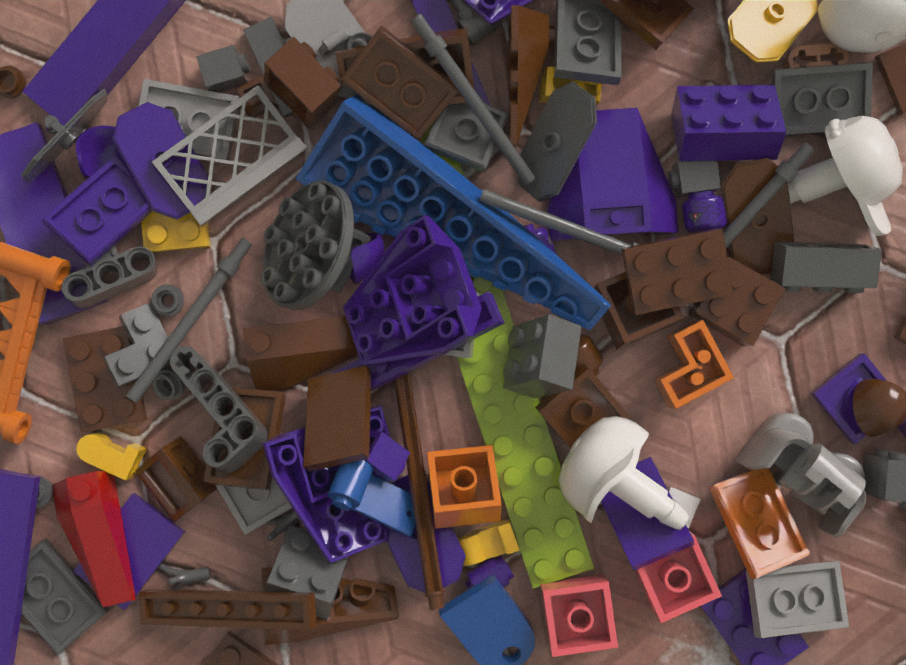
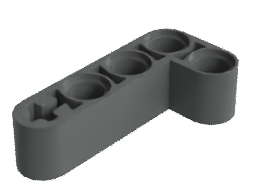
M181 346L171 355L170 365L173 371L222 428L204 446L203 458L209 466L223 473H233L263 447V443L268 438L267 430L203 355L190 346ZM190 362L196 369H198L197 371L192 372L190 370ZM214 381L211 390L205 392L206 385L209 382ZM233 403V409L230 414L224 416L225 408ZM253 426L252 435L247 439H243L244 431ZM224 449H228L226 459L219 462V454Z

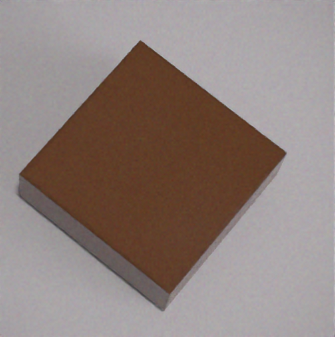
M264 75L235 88L237 95L241 98L259 85L274 107L278 106L271 89L264 83ZM255 96L246 103L245 111L248 117L255 118L265 112V106Z

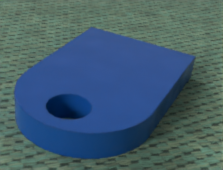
M494 574L446 603L444 608L439 609L440 617L480 665H522L534 650L535 636L530 621ZM514 646L518 648V651L513 655L502 653L507 647Z

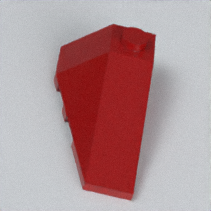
M94 471L65 478L53 484L57 519L102 607L136 600L115 475L106 471Z

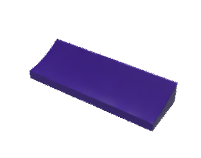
M97 0L22 92L49 115L55 116L58 122L64 126L91 97L101 90L105 89L108 96L186 0Z
M35 122L0 134V227L6 243L47 258L57 256L68 260L71 265L70 274L86 268L84 260L45 226L41 220L68 196L55 161L30 182H24L21 174L32 158L47 144L41 125ZM83 284L76 285L72 289L71 295L74 297L85 295L88 286ZM47 288L38 324H53L107 303L108 299L86 308H76L69 303L62 290L56 292Z
M0 469V665H14L41 476Z

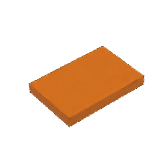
M769 468L750 470L709 487L751 580L810 555Z

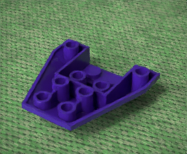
M638 108L596 110L597 124L561 191L557 196L551 197L547 210L548 213L607 236L645 233V236L677 234L676 199ZM549 228V236L552 242L580 240Z
M423 215L399 233L373 267L372 271L344 305L343 309L361 365L368 366L448 352L473 336L482 307L461 250L428 215Z
M382 406L370 408V431H380L389 436ZM306 426L280 434L263 443L272 478L328 563H333L388 540L387 526L352 509L350 511L342 510L332 504L333 500L328 496V492L339 465L310 472L303 467Z

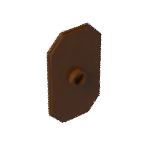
M769 158L735 164L723 181L721 190L727 219L726 227L735 220L776 174L775 169L778 165ZM788 182L782 186L729 245L731 258L761 275L771 273L775 242H795Z

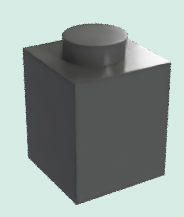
M234 45L196 56L205 87L209 91L223 92L248 82L246 73L251 72L247 57L245 53L240 54Z
M677 161L672 166V171L668 173L669 185L671 190H675L676 198L687 197L689 194L713 190L716 192L721 189L717 161Z

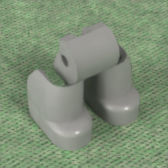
M779 412L771 415L738 454L735 462L751 470L771 468L775 464L781 469L774 479L776 484L786 489L792 488L790 495L793 498L806 503L823 515L829 508L832 509L821 522L819 528L836 538L842 536L863 510L866 503V492L864 490L866 480L861 464L848 454L830 452L820 443L813 445L814 434L811 425L805 418L788 412Z

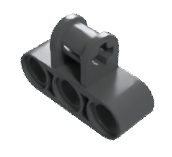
M113 246L92 266L85 262L86 268L66 276L62 282V292L69 303L76 308H86L152 280L157 274L158 269L154 254L146 247L140 246L118 254L115 246ZM139 259L150 261L149 267L143 271L133 269V264ZM113 271L119 274L118 280L112 284L102 282L103 276L108 272ZM83 284L88 286L85 295L81 297L71 295L72 289L76 285Z

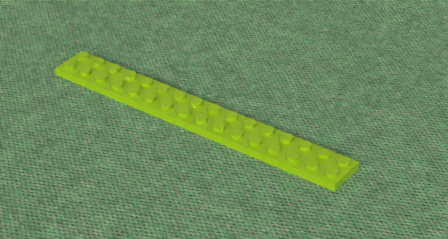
M434 123L419 140L424 146ZM435 153L464 176L459 162ZM470 275L476 292H480V295L486 292L493 294L505 324L475 338L472 358L457 357L485 445H493L498 484L534 589L540 587V584L552 583L594 569L576 511L562 494L559 483L561 466L545 418L535 408L539 404L538 398H532L503 388L505 378L503 376V369L508 359L510 347L508 338L514 326L503 291L492 286L493 283L484 278H475Z

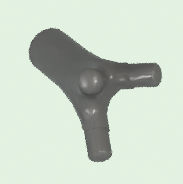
M291 510L282 517L273 518L266 523L267 525H277L266 537L268 541H272L282 532H284L285 539L289 526H294L300 520L294 510Z
M163 563L159 566L160 570L172 576V578L168 579L170 585L174 584L170 590H178L182 586L193 582L210 580L209 567L179 570L170 568Z

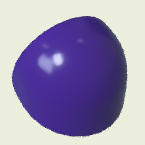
M92 127L85 130L77 138L76 154L81 173L87 179L114 156L118 157L126 165L112 140L115 127Z
M366 233L371 238L370 241L351 250L350 258L353 268L350 278L354 285L359 284L369 275L385 253L384 242L380 233Z

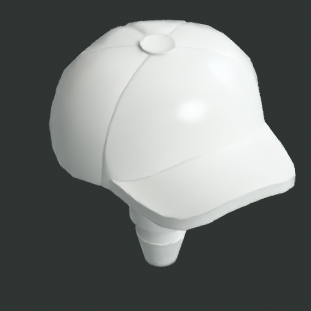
M823 0L819 4L818 16L825 36L834 45L843 50L858 53H877L890 49L906 40V0Z
M857 116L846 120L833 119L829 122L828 126H825L827 142L833 157L797 171L799 174L791 183H788L790 205L799 200L806 203L848 187L857 199L871 232L876 236L886 235L891 231V224L882 201L894 194L902 184L903 166L895 141L890 136L885 125L876 118Z
M618 416L604 417L581 434L572 445L562 464L559 476L562 494L567 502L590 523H592L599 503L610 491L647 518L654 516L660 523L681 530L688 522L689 514L676 500H672L667 496L668 491L635 468L639 459L640 449L648 438L649 433L629 419Z

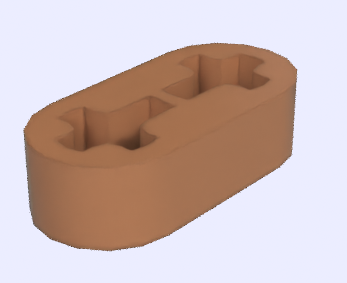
M833 43L801 45L795 47L786 55L784 68L800 67L799 64L793 62L798 55H800L801 60H812V62L803 66L808 67L832 65L831 61H820V59L828 56L830 52H832L833 57L839 60L835 64H847L849 54L847 50H843Z

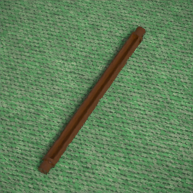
M409 372L395 379L394 383L404 448L410 452L406 463L426 590L425 597H428L429 609L437 610L444 608L442 594H445V591L442 587Z

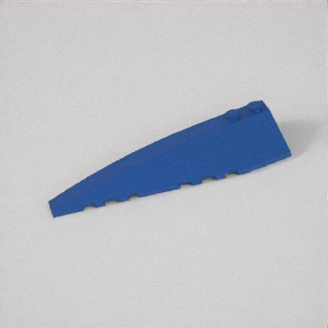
M358 94L342 102L295 178L304 186L314 181H327L339 186L346 192L351 201L354 222L360 221L372 227L371 230L382 235L386 233L396 238L402 230L423 215H428L461 250L469 275L475 278H484L492 282V286L503 291L507 289L523 296L522 300L533 305L538 303L549 308L551 313L581 325L587 330H591L611 306L591 285L506 211L479 202L482 191Z

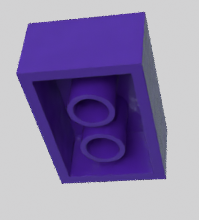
M775 85L677 86L671 116L679 161L778 159L786 135V128Z

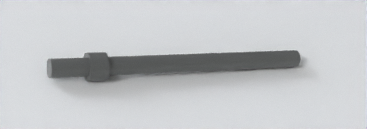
M421 13L410 22L426 43L423 47L430 57L435 56L524 185L532 182L535 176L446 50V42L440 34L436 35Z
M804 142L787 162L783 161L775 169L776 174L726 228L723 232L725 248L730 245L786 182L791 183L799 174L797 170L815 151L809 144Z
M483 189L479 202L622 255V248L640 245L635 242L631 244L625 243L486 189Z
M241 238L229 256L222 258L217 265L218 271L126 394L128 398L136 403L139 401L229 277L233 278L239 270L238 264L252 246L249 241Z

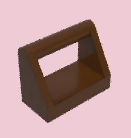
M181 436L158 450L135 471L173 522H176L217 490L216 485L203 482L206 468ZM158 462L162 464L189 499V502L181 509L150 471Z

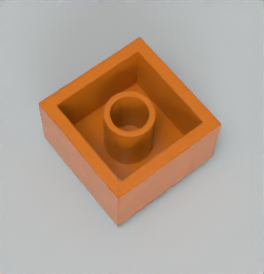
M493 445L427 452L435 529L499 522L501 520L502 504Z

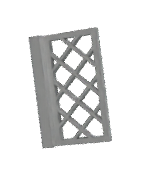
M257 85L157 157L152 163L202 227L303 153L307 147L299 137L297 138L259 85ZM255 96L265 106L264 119L244 116L246 103ZM242 107L241 115L232 114L237 109ZM268 111L275 119V121L267 120ZM225 118L240 120L238 138L218 135L219 122ZM243 121L263 124L261 142L241 139ZM266 125L281 127L288 138L278 145L264 143ZM215 126L214 134L206 133ZM199 137L213 139L211 157L192 155L193 141ZM217 140L237 143L234 161L215 158ZM240 143L259 146L258 160L252 164L238 162ZM186 146H188V153H187V154H186V153H180V152H179V151H181L183 148H185ZM263 147L272 148V150L263 155ZM172 156L187 158L184 177L170 175L162 164ZM191 159L210 162L208 180L188 177ZM214 163L233 165L232 179L226 183L212 181ZM237 166L246 167V169L236 175ZM175 180L184 181L183 190L178 186ZM188 182L207 185L206 198L195 206L186 196ZM211 185L220 187L210 194Z

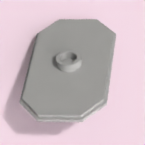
M292 0L287 4L286 32L291 38L295 37L300 43L306 42L316 53V60L324 68L326 66L331 68L340 79L335 53L344 50L345 43L350 36L359 32L365 33V31L342 0ZM356 39L352 44V48L362 47L367 43L362 39ZM341 86L338 96L349 99L355 96L356 92L350 87Z

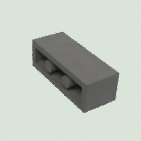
M775 242L770 280L784 287L785 291L798 292L801 291L802 287H813L812 290L833 292V287L844 288L843 290L846 292L863 293L864 288H877L882 249L868 244Z

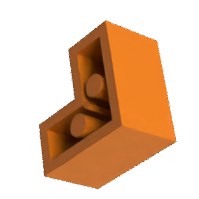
M704 320L693 321L667 335L681 365L654 378V381L669 408L677 409L734 379Z

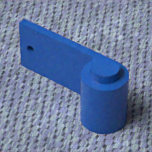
M365 460L339 465L328 492V496L333 500L332 504L335 507L347 511L352 509L407 537L412 536L416 523L410 493L372 475L373 466Z

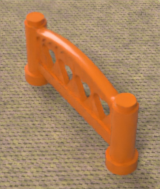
M0 242V276H5L20 294L19 298L0 302L1 313L13 326L11 329L0 331V352L5 356V359L0 360V434L3 440L18 445L27 437L32 424L31 415L17 410L46 291L47 288L56 292L62 290V282L66 276L70 275L71 265L68 260L57 256L47 258Z

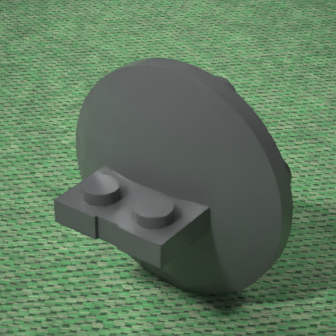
M314 181L300 188L290 198L286 197L282 200L279 206V214L273 225H270L264 233L266 246L261 275V284L266 287L268 295L277 305L291 310H302L318 302L329 290L340 293L352 273L351 250L370 241L371 238L365 232L354 228L352 204L342 188L327 181Z

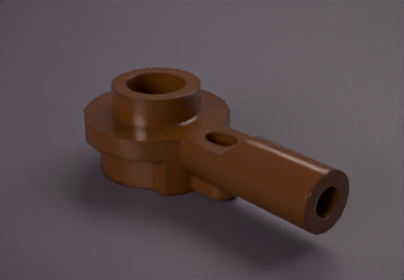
M13 66L0 68V95L9 99L21 95L26 86V77L23 72Z

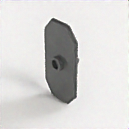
M570 82L553 90L520 154L535 176V179L529 184L524 185L518 176V184L538 202L559 194L597 124L595 97L575 82Z
M105 89L91 97L64 126L58 122L55 116L50 115L45 118L46 130L55 136L27 165L21 174L24 182L32 181L64 149L68 150L75 144L77 138L80 137L79 134L106 104L107 93Z

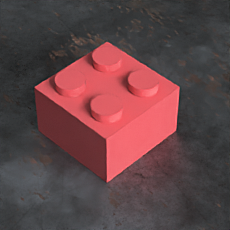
M692 533L695 545L635 570L652 611L661 623L722 597L699 543Z
M604 574L540 584L548 643L552 657L618 648L610 586Z

